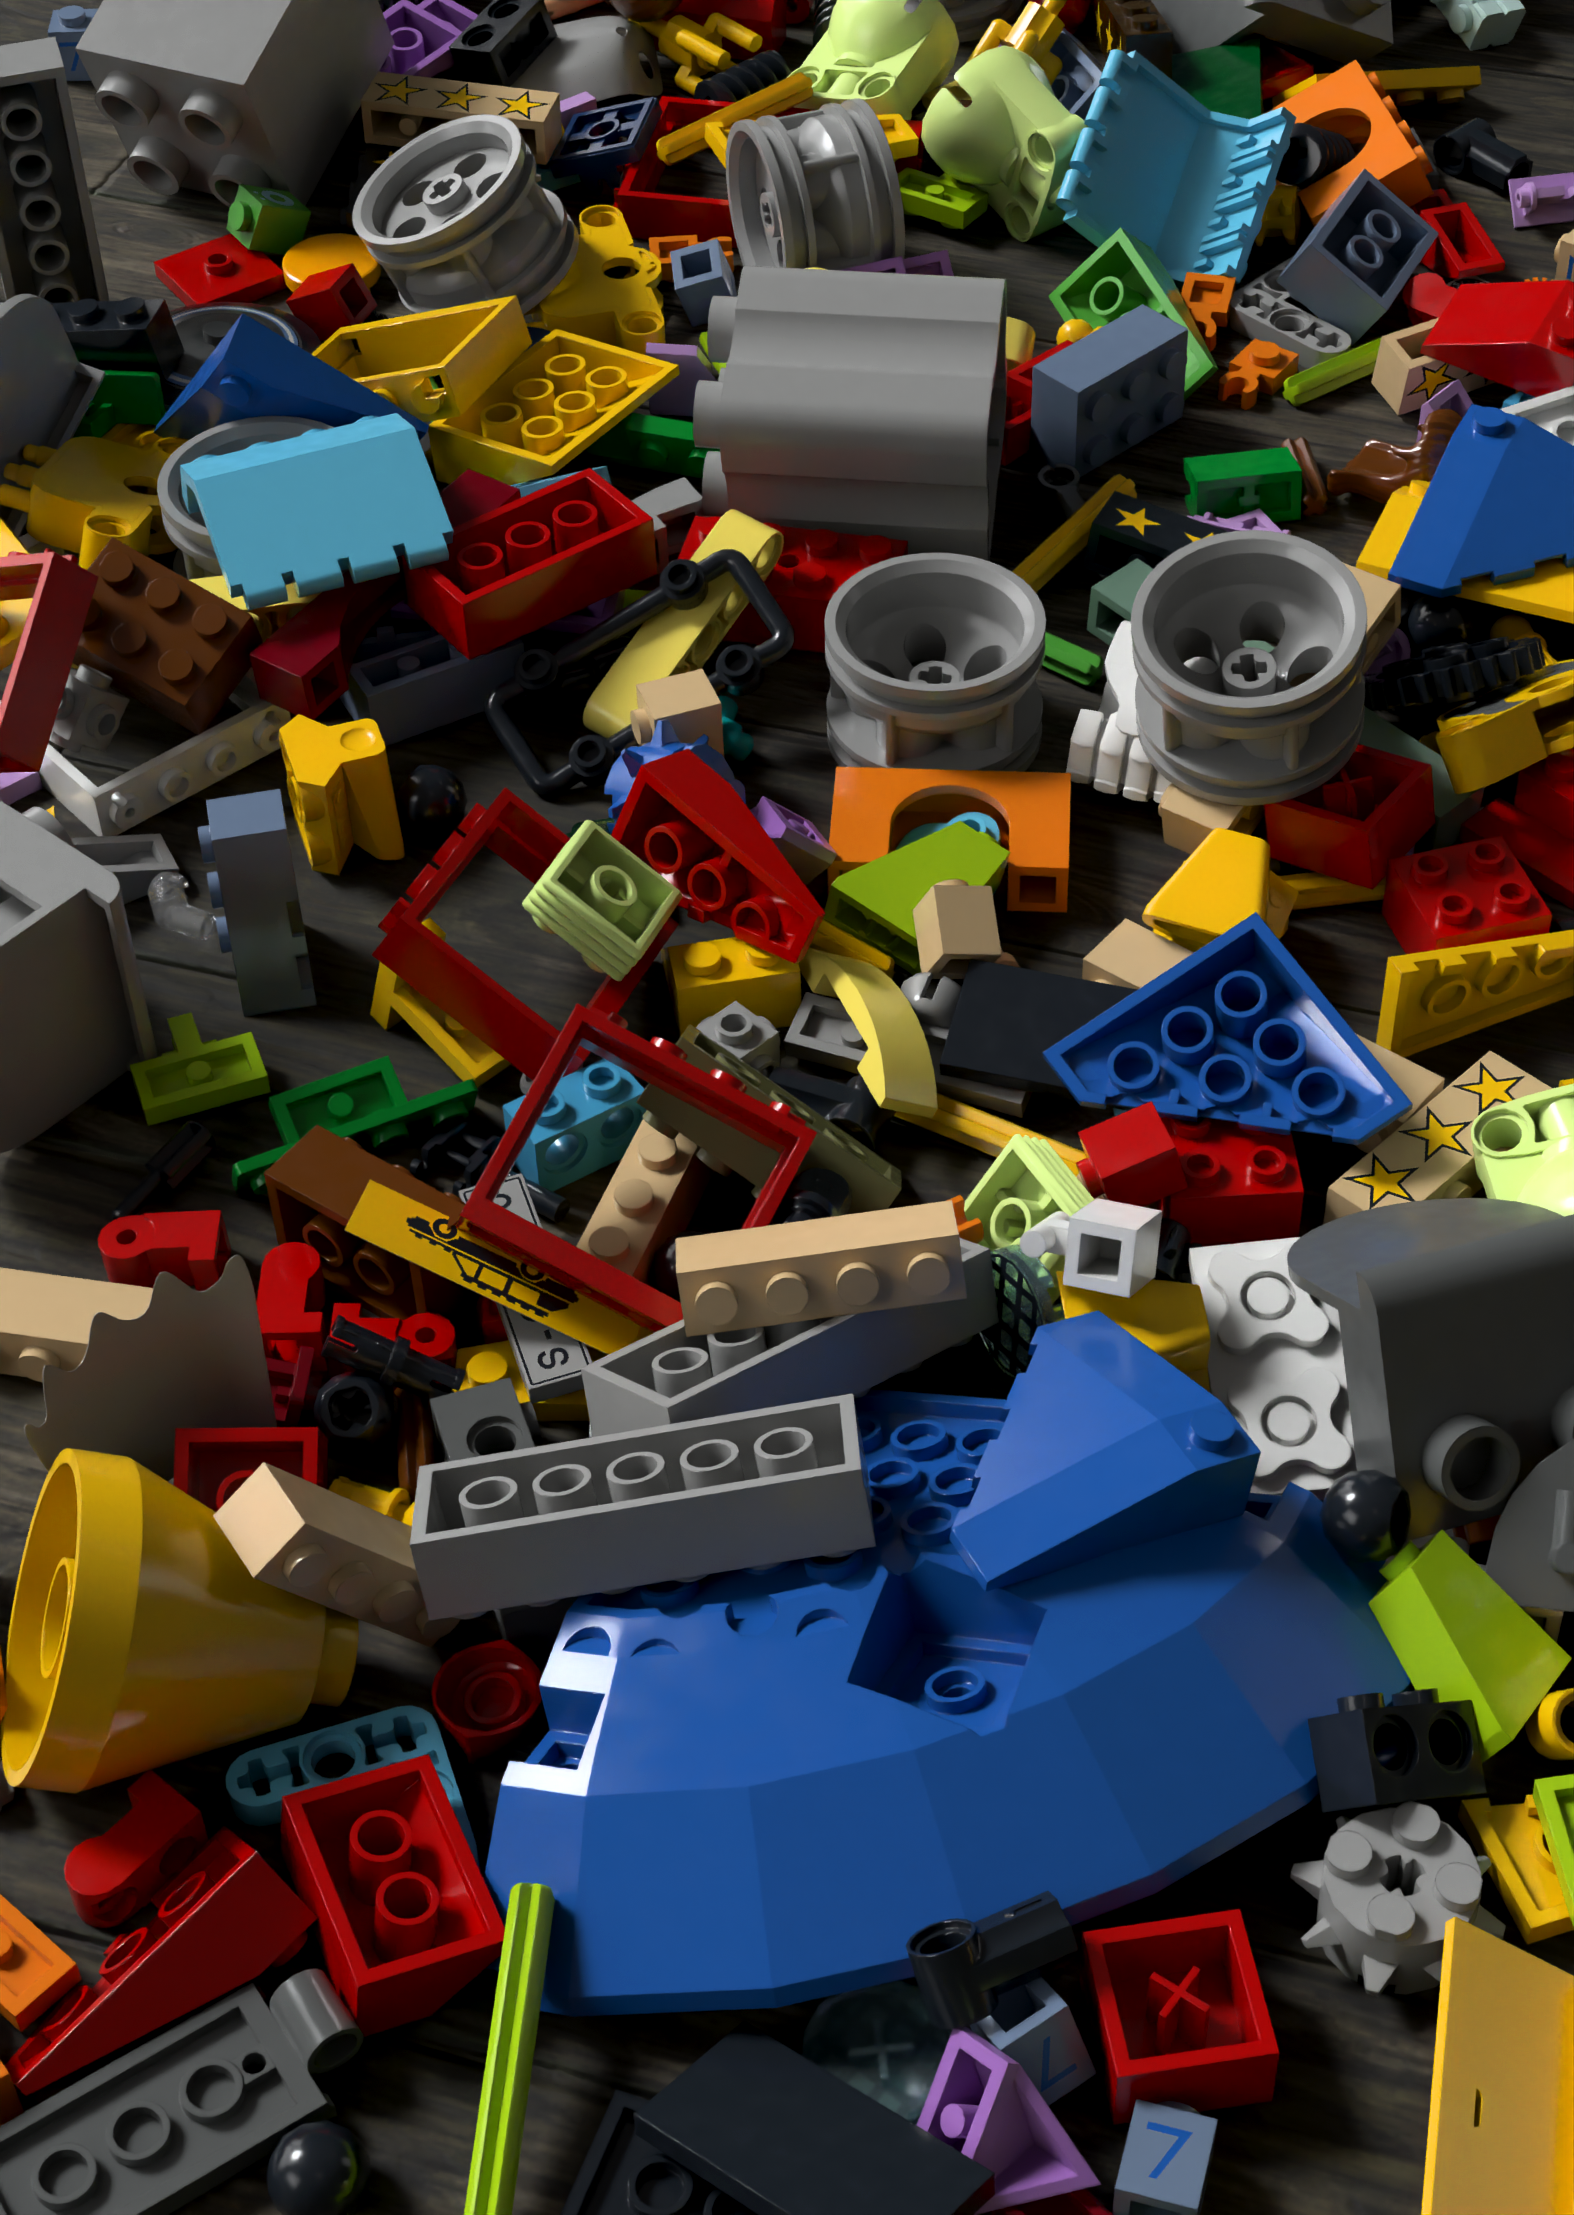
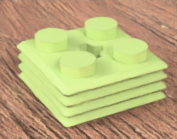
M585 820L524 899L522 905L525 910L532 914L533 920L538 927L547 933L557 934L580 952L583 960L591 969L599 973H606L616 981H622L624 976L629 973L631 968L645 954L681 901L682 894L680 890L595 822Z
M1015 1134L965 1200L964 1212L967 1221L978 1217L983 1224L984 1238L978 1244L990 1248L991 1254H1000L1012 1261L1025 1276L1038 1302L1040 1314L1043 1318L1060 1296L1056 1271H1064L1065 1256L1046 1252L1037 1258L1028 1257L1020 1248V1238L1025 1232L1054 1212L1062 1211L1072 1216L1095 1199L1045 1139L1038 1140L1036 1137L1030 1139L1027 1135L1022 1137L1020 1134ZM1000 1257L991 1258L998 1266H1000ZM1007 1262L1006 1273L1017 1282L1018 1271L1012 1264ZM993 1269L994 1285L999 1289L1000 1274ZM1023 1278V1288L1032 1295L1026 1281ZM1005 1279L1004 1295L1015 1304L1016 1288ZM1022 1295L1021 1311L1031 1319L1032 1303ZM1003 1303V1308L1008 1315L1014 1317V1312ZM1038 1309L1036 1320H1040Z

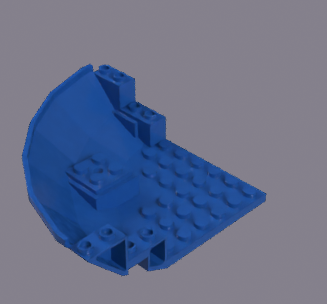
M871 1389L867 1395L854 1400L868 1468L875 1547L858 1549L852 1554L838 1558L821 1555L785 1561L774 1568L766 1570L743 1568L713 1573L694 1582L671 1580L635 1586L625 1593L608 1595L601 1592L581 1595L566 1612L539 1683L550 1730L524 1763L509 1761L500 1786L484 1876L485 1884L504 1927L506 1925L510 1890L515 1884L538 1883L552 1889L555 1904L540 2011L577 2017L778 2008L915 1977L906 1944L909 1938L917 1931L942 1920L958 1918L967 1919L974 1923L1049 1891L1058 1900L1066 1919L1073 1926L1156 1894L1310 1803L1319 1794L1308 1719L1339 1713L1338 1698L1383 1693L1385 1707L1393 1706L1392 1694L1415 1690L1368 1605L1387 1581L1379 1572V1569L1386 1560L1359 1563L1340 1555L1323 1533L1319 1515L1323 1502L1312 1492L1292 1482H1288L1282 1495L1250 1493L1243 1515L1116 1550L1068 1568L985 1592L949 1538L959 1509H968L976 1489L971 1488L973 1477L989 1439H998L1005 1423L1000 1418L1006 1400ZM501 1955L485 1969L496 1970L497 1974H499Z

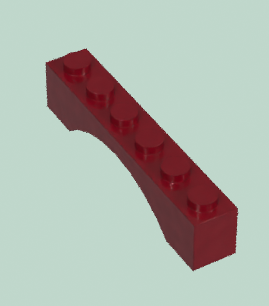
M467 469L439 493L452 528L521 498L520 489ZM402 556L397 557L400 572L354 584L348 570L343 574L344 587L319 594L249 654L259 698L295 715L300 714L314 720L349 689L350 668L356 650L367 632L390 608L407 597Z

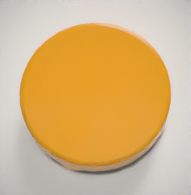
M343 233L323 234L307 238L291 247L284 255L282 261L285 283L293 293L309 275L350 263L354 264L371 293L370 288L378 281L381 275V265L371 256L366 244H364L359 236Z

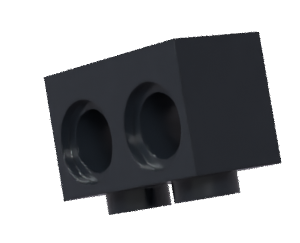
M493 0L449 46V49L463 82L510 87L558 35L544 0Z
M1432 1688L1392 1694L1393 1706L1385 1707L1383 1693L1361 1694L1338 1698L1339 1713L1308 1719L1322 1813L1400 1805L1409 1801L1416 1803L1487 1793L1471 1700L1440 1702L1438 1689Z

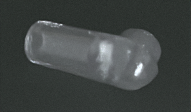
M166 871L157 874L150 882L147 891L155 922L162 928L199 940H209L215 931L216 915L213 912L188 905V897L185 895L184 888L190 886L184 876L179 873Z

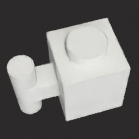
M1096 1198L1072 1216L1062 1211L1054 1212L1021 1236L1020 1248L1026 1256L1031 1258L1040 1257L1046 1252L1065 1256L1063 1285L1130 1298L1150 1282L1151 1279L1155 1278L1162 1211Z

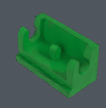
M1288 447L1184 458V474L1186 480L1189 481L1191 490L1190 495H1185V503L1192 517L1194 515L1204 516L1206 512H1210L1215 517L1229 519L1260 508L1273 523L1301 520L1302 469Z

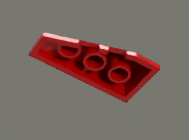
M685 749L641 765L611 836L681 891L682 899L677 906L688 910L687 917L701 923L712 920L732 929L737 939L794 964L802 961L826 913L732 785L690 749Z
M223 1826L150 1899L159 1909L158 1914L146 1927L140 1928L130 1935L120 1934L103 1953L106 1959L99 1969V1974L102 1978L92 1989L88 1985H81L69 1992L4 2066L14 2084L27 2096L254 1979L270 1965L276 1968L285 1964L306 1943L308 1933L305 1930L317 1919L316 1915L253 1848L227 1827Z

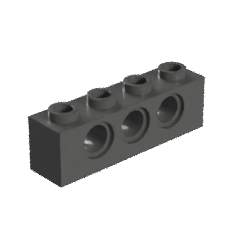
M510 1377L430 1399L436 1443L443 1462L535 1447L534 1443L541 1441L540 1428L531 1401L519 1404ZM579 1596L563 1598L554 1604L544 1607L521 1605L493 1610L502 1639L508 1640L524 1653L554 1645L566 1612Z

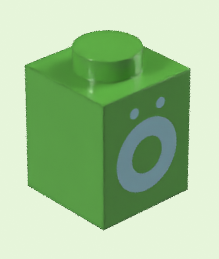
M239 184L235 201L229 208L226 229L248 250L285 255L291 247L303 240L311 211L289 191Z

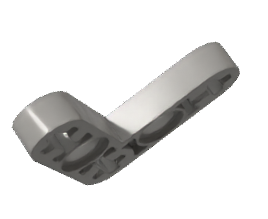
M1292 256L1234 292L1230 303L1228 325L1234 331L1251 340L1256 338L1261 341L1273 342L1281 348L1299 354L1298 364L1309 369L1350 351L1352 340L1349 334L1301 310L1306 306L1293 299L1288 291L1276 281L1294 257Z

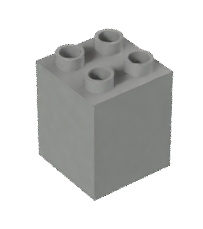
M103 0L75 49L97 91L95 95L96 106L113 123L129 155L127 160L128 170L142 185L164 195L175 194L180 187L214 194L223 204L230 207L235 201L239 184L289 191L306 206L357 113L363 95L377 72L381 69L394 45V41L378 0Z

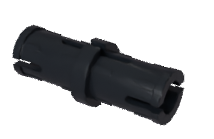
M341 1315L337 1316L331 1328V1335L355 1346H351L328 1335L320 1354L322 1357H329L349 1367L377 1377L379 1379L378 1383L389 1390L393 1385L429 1402L432 1398L454 1393L452 1389L459 1391L465 1376V1370L454 1368L411 1349L410 1340L401 1336H397L394 1341L346 1320ZM432 1380L437 1381V1382H439V1383H441V1384H444V1385H446V1386H448V1387H451L452 1389H449V1388L444 1387V1386H442V1385H440V1384H438V1383H435V1382H433Z

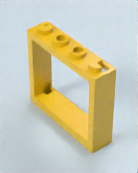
M517 295L340 327L312 355L419 420L430 422L462 416L532 344V340ZM356 338L361 352L355 350L351 339ZM440 375L444 388L433 389L429 377Z

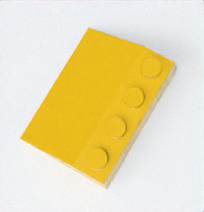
M554 329L521 354L462 416L436 420L429 424L428 433L436 479L451 484L467 469L508 485L554 475L680 374L679 365L563 330Z
M1412 480L1410 487L1402 486L1391 494L1356 562V568L1388 580V573L1430 482ZM1554 558L1535 563V574L1532 577L1498 585L1492 584L1490 575H1482L1462 580L1461 594L1452 596L1574 624V567L1566 568L1562 563L1563 558Z

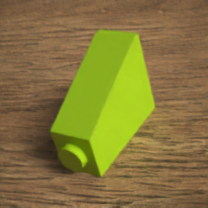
M958 821L838 876L830 887L824 919L894 959L896 965L912 975L921 973L912 910L933 885L945 880L960 879L968 882L969 886H991L992 893H994L1001 883L1011 852L1001 847L990 835L976 831L965 823Z
M1441 1530L1420 1548L1411 1540L1407 1541L1396 1555L1389 1558L1382 1565L1379 1572L1387 1581L1368 1605L1415 1690L1437 1688L1440 1702L1472 1701L1481 1761L1483 1763L1513 1741L1572 1658L1472 1558Z

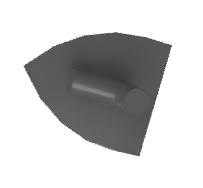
M1574 1439L1536 1465L1512 1493L1494 1528L1486 1573L1519 1606L1574 1612Z

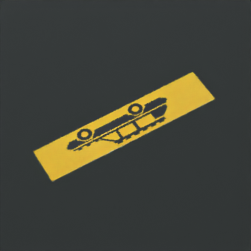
M371 1179L344 1230L607 1355L634 1343L640 1326L456 1228L457 1224L447 1231L449 1216Z

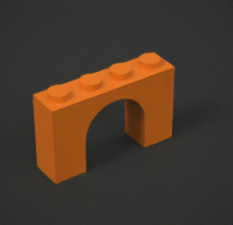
M1357 60L1266 112L1285 107L1297 117L1295 123L1309 124L1341 134L1351 144L1366 143L1360 153L1346 165L1297 193L1314 227L1330 205L1364 168L1408 207L1434 194L1426 177L1427 174L1434 170L1423 148L1417 144L1406 121H1402L1394 102L1389 95H1386L1376 73L1373 71L1366 76Z
M836 767L829 844L835 850L837 856L832 865L827 868L828 895L831 884L838 876L895 851L900 841L911 830L927 823H948L952 818L962 813L981 812L989 815L996 821L1001 835L1000 846L1011 852L1008 859L1007 911L1067 912L1071 773Z

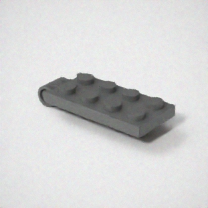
M304 1970L283 1982L274 1992L270 2000V2008L268 1999L260 1986L255 1985L253 1982L1 2125L0 2215H169L272 2154L282 2136L301 2124L325 2121L336 2116L335 2105L328 2094L322 2093L312 2075L330 2072L349 2061L358 2052L363 2043V2032L322 1970ZM256 2067L264 2068L259 2073L251 2074Z

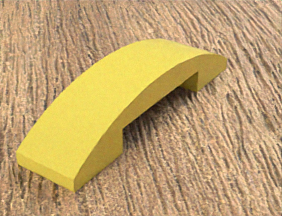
M808 948L803 960L798 962L800 971L813 993L841 1000L868 1046V1050L857 1069L880 1108L932 1118L938 1109L930 1050L918 1017L901 989L889 976L870 963Z

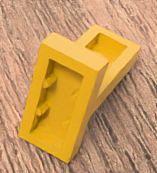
M431 917L422 922L425 927L445 941L446 933ZM381 962L379 963L370 1015L386 1031L404 1019L463 1082L474 1079L477 1088L511 1065L510 1062Z

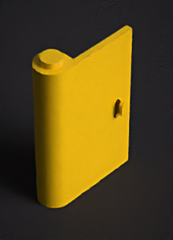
M1455 1916L1445 1922L1421 2215H1574V1976Z

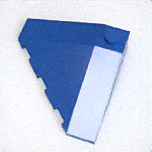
M242 313L156 425L153 433L162 438L177 437L190 440L208 429L245 418L291 416L315 420L335 428L352 424L366 416L381 417L397 413L415 427L420 441L427 433L429 425Z
M1471 404L1448 443L1388 573V580L1400 584L1401 587L1438 598L1461 594L1462 580L1482 575H1490V581L1493 585L1532 577L1535 574V563L1554 558H1563L1562 563L1566 568L1574 567L1573 445L1524 417L1505 413L1495 407H1482Z
M1256 912L1042 1052L1043 1058L1078 1104L1085 1107L1106 1109L1108 1104L1136 1108L1152 1101L1159 1116L1163 1118L1197 1122L1198 1117L1235 1122L1239 1124L1240 1129L1290 1135L1292 1130L1332 1136V1142L1353 1145L1361 1144L1413 1109L1412 1102Z
M1099 1310L1038 1326L1028 1352L1033 1357L1026 1373H1018L1001 1413L1000 1420L1005 1421L998 1439H989L973 1477L971 1488L976 1489L968 1509H959L951 1528L949 1540L985 1592L1068 1568L1116 1550L1243 1515L1261 1451L1221 1400Z

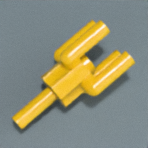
M1045 0L1042 5L1029 1L1014 26H1011L1002 19L992 21L967 62L986 50L997 48L1000 44L1013 47L1032 57L1044 70L1052 86L1057 75L1062 70L1063 63L1059 57L1050 52V49L1065 26L1057 15L1067 0Z
M712 13L704 26L695 23L681 14L672 17L668 22L663 19L652 22H636L648 33L659 38V52L681 65L675 75V83L679 88L693 96L697 84L703 81V79L699 78L700 76L706 75L710 71L716 74L722 71L725 72L726 69L738 65L730 61V53L722 49V37L729 39L752 53L758 51L762 44V37L759 34L720 13Z

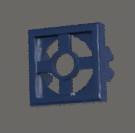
M657 97L573 114L548 164L554 179L578 174L582 185L596 196L601 195L603 191L602 179H604L612 192H614V189L619 188L621 185L622 165L641 160L663 111ZM624 136L627 138L626 142H623ZM581 145H589L588 150L576 152Z

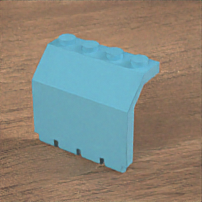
M1118 49L1111 50L1099 80L1101 86L1095 91L1084 122L1088 127L1081 130L1069 163L1072 169L1066 171L1056 199L1057 206L1066 212L1063 221L1098 248L1120 227L1152 248L1177 288H1183L1187 272L1236 277V284H1239L1247 271V260L1254 240L1261 230V219L1268 199L1275 189L1276 176L1282 158L1290 146V135L1297 117L1285 107H1280L1252 119L1210 111L1136 50L1128 54Z
M397 413L381 417L366 416L352 424L327 430L312 429L298 437L273 443L266 441L258 442L244 450L219 456L204 455L190 463L180 465L182 496L188 513L191 514L201 510L231 598L243 596L248 611L288 601L285 586L287 584L293 583L298 598L344 587L341 572L343 570L349 569L353 583L357 584L399 573L398 556L404 555L409 570L449 560L446 544L453 543L451 523L415 427Z

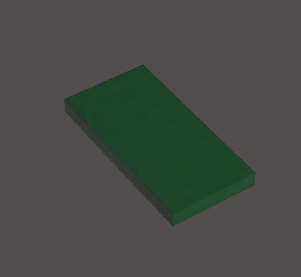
M1260 37L1172 55V80L1208 110L1246 119H1252L1264 114L1263 60Z

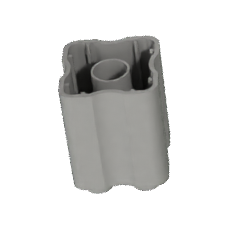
M743 266L738 296H713L709 308L707 331L709 361L726 363V368H721L718 381L699 380L695 391L693 408V438L695 447L720 449V452L708 451L705 457L702 479V507L704 516L722 517L730 509H736L761 523L770 522L780 526L813 530L828 529L838 533L864 536L881 535L889 539L908 541V555L918 553H953L990 561L1007 408L1006 279Z

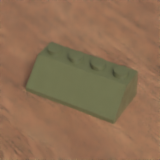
M691 1024L688 1025L675 1044L688 1055L686 1062L710 1074L712 1069H718L736 1077L747 1086L745 1094L767 1106L772 1101H776L792 1107L789 1112L805 1120V1126L817 1132L794 1178L804 1170L811 1168L832 1170L842 1176L852 1189V1204L849 1214L889 1208L901 1191V1170ZM649 1083L636 1102L646 1109L642 1116L644 1121L661 1134L673 1140L680 1132L701 1147L696 1155L707 1166L725 1177H729L733 1171H736L752 1182L755 1187L752 1189L751 1194L757 1199L780 1153Z

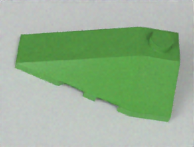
M1121 227L1048 296L1064 322L1070 319H1083L1093 329L1109 324L1142 304L1187 328L1188 342L1184 401L1218 370L1202 335L1167 270L1151 247Z

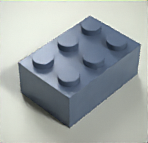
M1364 168L1330 205L1276 281L1288 291L1293 299L1301 302L1319 319L1349 334L1352 340L1351 346H1353L1388 310L1439 233Z
M1142 304L1033 366L1030 454L1054 469L1055 463L1071 465L1078 470L1080 477L1181 418L1184 408L1188 329Z

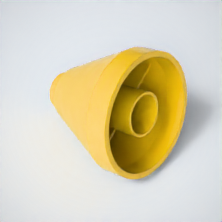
M66 1448L54 1460L41 1489L30 1524L13 1601L4 1664L8 1707L0 1724L1 1756L6 1780L13 1787L79 1793L297 1724L305 1715L309 1704L338 1707L347 1695L355 1669L359 1636L358 1619L253 1578L213 1517L216 1513L215 1511L130 1457Z

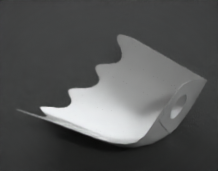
M611 15L585 18L554 25L558 36L510 86L513 88L556 92L560 95V101L585 91L595 97L596 102L627 94L658 96L663 91L653 37L638 23L625 17ZM616 29H626L625 37L618 34ZM639 52H642L647 57L651 65L652 79L648 78L642 69Z
M239 1255L231 1257L226 1263L219 1280L205 1291L193 1290L176 1276L165 1271L160 1272L155 1280L149 1307L144 1314L136 1319L122 1320L104 1312L96 1313L91 1322L88 1346L81 1364L72 1371H65L53 1365H44L42 1381L46 1406L45 1422L40 1427L26 1424L24 1432L33 1450L48 1472L59 1453L66 1448L130 1457L164 1480L169 1481L174 1478L175 1428L277 1427L254 1287L243 1258Z

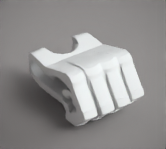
M1125 620L1118 627L1107 652L1105 660L1107 682L1099 711L1080 710L1071 736L1066 773H1071V781L1076 783L1090 784L1094 781L1093 788L1103 793L1118 794L1123 790V796L1128 799L1148 802V799L1154 796L1153 800L1160 803L1163 793L1172 783L1160 774L1149 761L1138 737L1135 706V688L1138 674L1132 654L1131 622ZM1194 657L1184 663L1191 670L1201 674H1212L1218 669V665L1214 661L1205 657Z

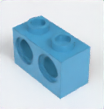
M604 1058L562 1077L514 1165L525 1178L553 1192L622 1159L643 1120V1114L646 1112L645 1108L636 1103L644 1088L630 1072ZM526 1095L503 1105L505 1130L509 1127Z

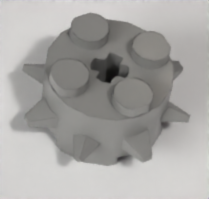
M1409 1801L1402 1803L1397 1808L1388 1807L1362 1813L1353 1820L1346 1815H1342L1336 1819L1338 1830L1330 1837L1324 1860L1295 1863L1293 1865L1290 1878L1318 1900L1316 1924L1301 1938L1303 1945L1306 1948L1323 1947L1325 1955L1346 1977L1357 1982L1358 1974L1363 1976L1367 1994L1378 1997L1389 1984L1396 1985L1394 1993L1405 1995L1438 1986L1441 1981L1445 1922L1455 1916L1503 1940L1506 1925L1479 1905L1483 1882L1481 1876L1492 1865L1490 1859L1487 1856L1475 1857L1470 1845L1449 1824L1441 1821L1437 1812L1430 1806Z

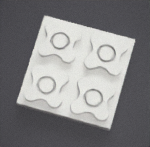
M1300 1237L1189 1248L1192 1284L1200 1286L1210 1329L1211 1343L1208 1360L1210 1393L1223 1402L1261 1451L1250 1493L1282 1495L1288 1482H1292L1312 1492L1319 1500H1324L1327 1491L1336 1479L1351 1471H1357L1338 1310L1296 1286L1288 1272L1287 1254L1291 1246Z

